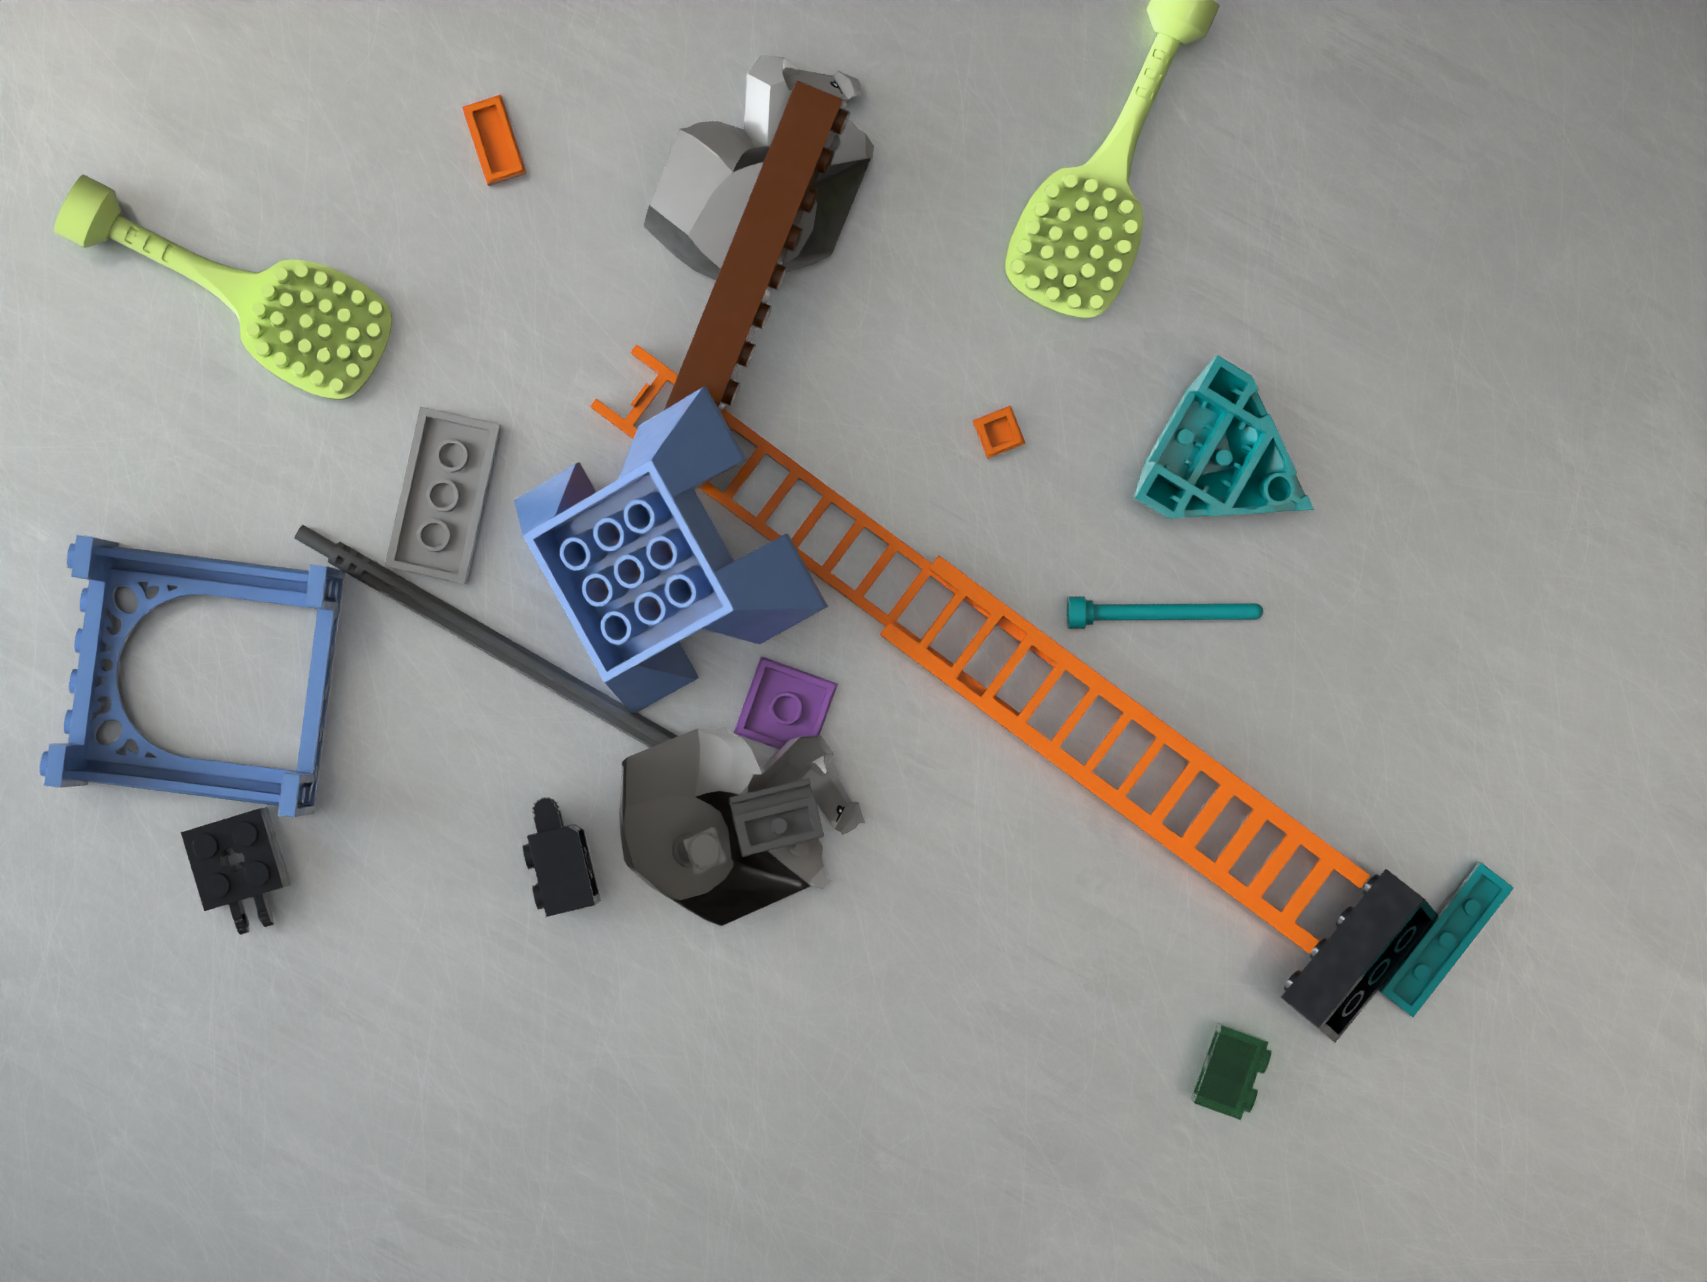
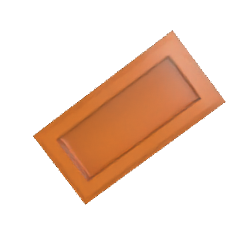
M501 94L463 106L462 109L487 185L491 186L527 174Z

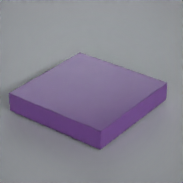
M761 656L734 733L780 749L790 739L804 736H820L838 684Z

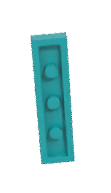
M1478 862L1439 912L1438 918L1390 975L1379 992L1407 1014L1414 1017L1514 888L1483 863Z

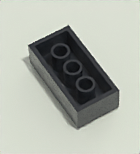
M1387 869L1380 876L1378 874L1374 875L1366 883L1362 891L1364 896L1354 908L1352 906L1348 907L1340 915L1336 922L1338 928L1328 940L1324 938L1317 943L1310 954L1312 960L1302 972L1298 970L1293 973L1284 985L1285 993L1281 998L1334 1043L1341 1037L1438 918V914L1421 895Z

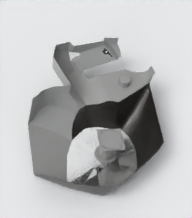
M697 728L625 758L621 764L619 817L623 857L626 865L654 890L702 919L719 926L730 923L808 887L824 889L832 882L827 879L822 861L823 846L819 839L742 857L732 818L731 806L728 802L730 797L810 778V786L815 801L835 830L844 835L854 830L859 823H865L859 803L850 800L830 765L829 760L834 753L822 736H804L790 739L759 768L752 749L740 736L729 732L726 728Z

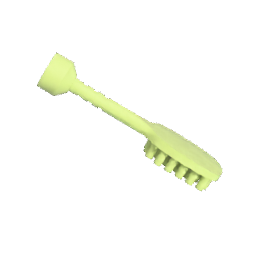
M1214 0L1150 1L1146 10L1154 32L1157 33V37L1115 126L1101 147L1087 163L1078 167L1061 168L1051 174L1026 204L1008 245L1005 272L1010 283L1032 301L1061 314L1079 318H1091L1104 312L1120 292L1136 258L1143 229L1142 206L1132 193L1129 185L1131 164L1137 140L1179 45H1185L1206 37L1220 7Z
M81 175L71 188L54 226L55 234L83 248L106 242L111 238L200 284L221 299L237 314L240 322V337L245 348L263 367L275 376L313 395L342 400L355 395L373 374L388 343L392 326V315L387 303L365 284L331 267L305 260H282L269 269L258 273L216 263L122 217L115 191L110 187L86 175Z

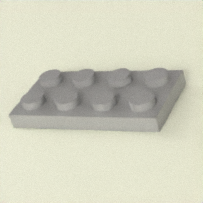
M420 407L385 567L467 584L502 425Z

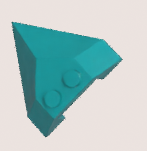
M1216 355L1185 391L1145 460L1133 498L1168 519L1314 510L1308 495H1305L1296 476L1297 471L1273 419L1267 413L1257 392L1259 389L1253 376Z

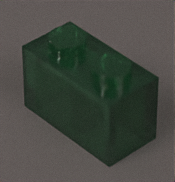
M1218 1022L1191 1100L1197 1105L1241 1120L1244 1111L1250 1113L1254 1106L1258 1090L1254 1089L1253 1085L1258 1072L1264 1074L1268 1067L1272 1051L1266 1049L1269 1042L1264 1038Z

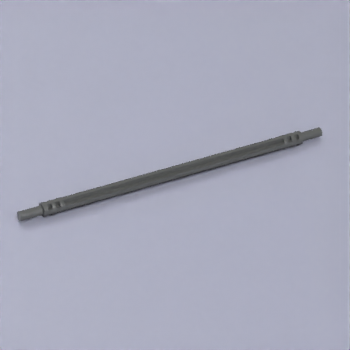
M301 525L294 539L329 558V564L647 747L651 748L678 737L637 712L631 713L622 703L342 542L336 544L304 525Z

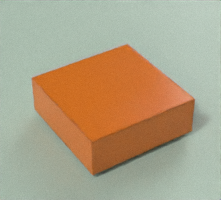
M1011 405L972 421L987 459L1026 444Z

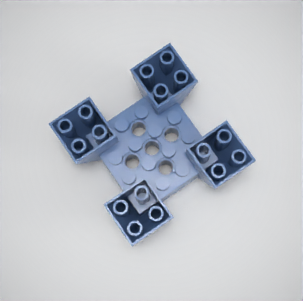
M706 386L639 425L619 479L598 492L595 491L583 467L578 462L514 500L525 541L604 683L631 713L648 707L699 678L679 641L700 629L762 644L828 607L788 533L734 561L695 490L747 460ZM668 544L671 546L673 553L670 551Z

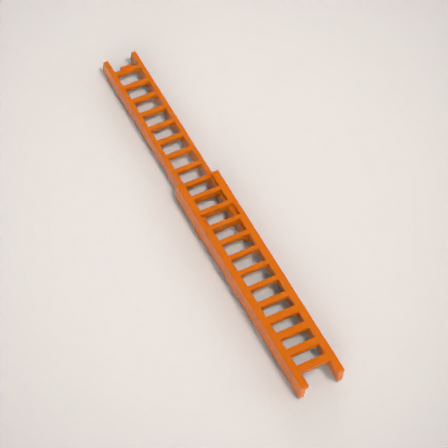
M637 344L630 353L657 373L658 376L651 385L646 383L630 405L634 408L626 419H623L598 399H595L590 406L595 412L632 439H634L637 428L634 426L667 381L674 386L678 376ZM725 409L723 410L722 416L731 432L734 430L754 445L756 450L724 493L709 482L699 487L700 490L770 542L781 537V535L765 523L798 479L822 496L821 500L791 538L809 571L885 626L880 633L881 637L1306 953L1311 954L1319 940L1295 923L1299 915L1333 870L1360 889L1370 877L1367 872L938 555L933 563L929 562ZM767 455L790 473L757 517H755L732 499L763 457ZM832 503L855 520V523L821 566L798 549V547ZM863 528H866L886 543L888 547L857 589L853 590L833 575L831 571ZM898 552L921 569V571L887 615L864 598V596ZM932 577L952 592L954 596L922 639H919L899 624L897 620L927 579ZM964 601L987 618V620L953 664L929 645L961 602ZM996 625L1018 641L1020 645L988 688H985L962 670ZM1028 650H1030L1053 667V669L1021 713H1019L997 697L996 693ZM1066 670L1090 689L1050 741L1026 722ZM1100 695L1123 713L1085 765H1083L1062 750L1060 746L1096 697ZM1132 719L1156 738L1116 790L1093 773V771ZM1164 744H1166L1189 761V763L1152 813L1149 814L1126 796ZM1202 771L1220 785L1182 837H1179L1163 825L1162 822L1198 773ZM1236 796L1253 810L1213 862L1195 847L1231 798ZM1268 820L1286 833V835L1250 884L1245 886L1228 872ZM1302 845L1317 856L1319 860L1283 909L1279 911L1264 900L1262 896L1297 848Z

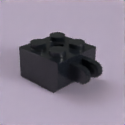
M550 797L537 800V803H534L535 806L532 808L534 812L532 813L535 814L533 818L537 833L528 835L529 843L523 845L527 868H535L538 880L536 885H532L535 904L538 910L544 908L546 917L594 906L601 901L584 829L576 824L564 826L561 811L558 810L560 806L557 805L558 802L550 799Z
M268 807L252 810L181 832L204 911L229 904L237 932L242 935L249 932V920L242 900L253 897L258 918L263 927L274 925L266 893L290 886V882ZM232 849L235 853H242L244 856V862L238 863L241 866L240 870H237L235 865H230L228 856H231L230 851Z

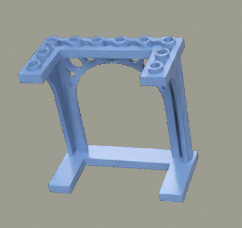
M76 535V543H71L68 549L67 567L72 569L71 577L89 580L88 588H83L80 597V611L85 612L83 629L79 628L75 636V652L80 654L78 669L72 670L69 682V691L74 694L72 710H67L64 720V733L69 734L68 743L49 744V750L43 752L40 762V775L45 776L44 786L63 788L88 785V782L274 805L279 806L278 815L299 817L314 814L345 572L327 566L311 564L308 571L119 547L117 542ZM140 582H148L147 588L158 586L157 595L152 599H148L146 591L140 585ZM169 585L177 586L178 588L170 591ZM121 586L131 589L137 597L138 607L131 614L123 612L115 603V590ZM188 595H212L317 609L297 771L179 756L167 752L147 740L129 719L123 707L118 688L120 655L129 634L137 623L157 606L169 600ZM110 613L121 620V629L116 634H112L108 627H113ZM106 645L109 647L110 651H105ZM105 659H110L113 663L109 671L103 669ZM102 678L107 679L105 682L101 684ZM107 696L111 701L110 711L97 716V712L103 706V702H99V699ZM112 719L120 722L122 732L116 741L108 745H102L96 740V732L104 722ZM129 739L137 743V753L126 749V754L118 753L119 750L125 747ZM150 752L156 758L147 757V754Z

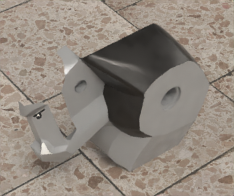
M761 55L746 75L744 129L719 121L699 122L688 128L679 129L649 204L644 227L683 263L693 270L716 280L796 80L839 98L849 99L853 96H859L861 84L858 79L840 71L831 76L799 70L797 66L784 59V57ZM848 120L841 135L835 133L829 148L835 151L831 165L826 174L820 172L814 185V188L819 190L816 202L810 213L803 212L798 227L803 228L801 239L794 252L788 250L782 264L787 267V272L813 265L832 255L871 158L873 159L874 145L866 133L859 130L851 120Z

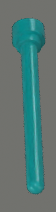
M1068 596L1067 598L1068 629H1085L1086 625H1093L1094 621L1257 620L1263 615V608L1257 603L1093 604V600H1085V596Z

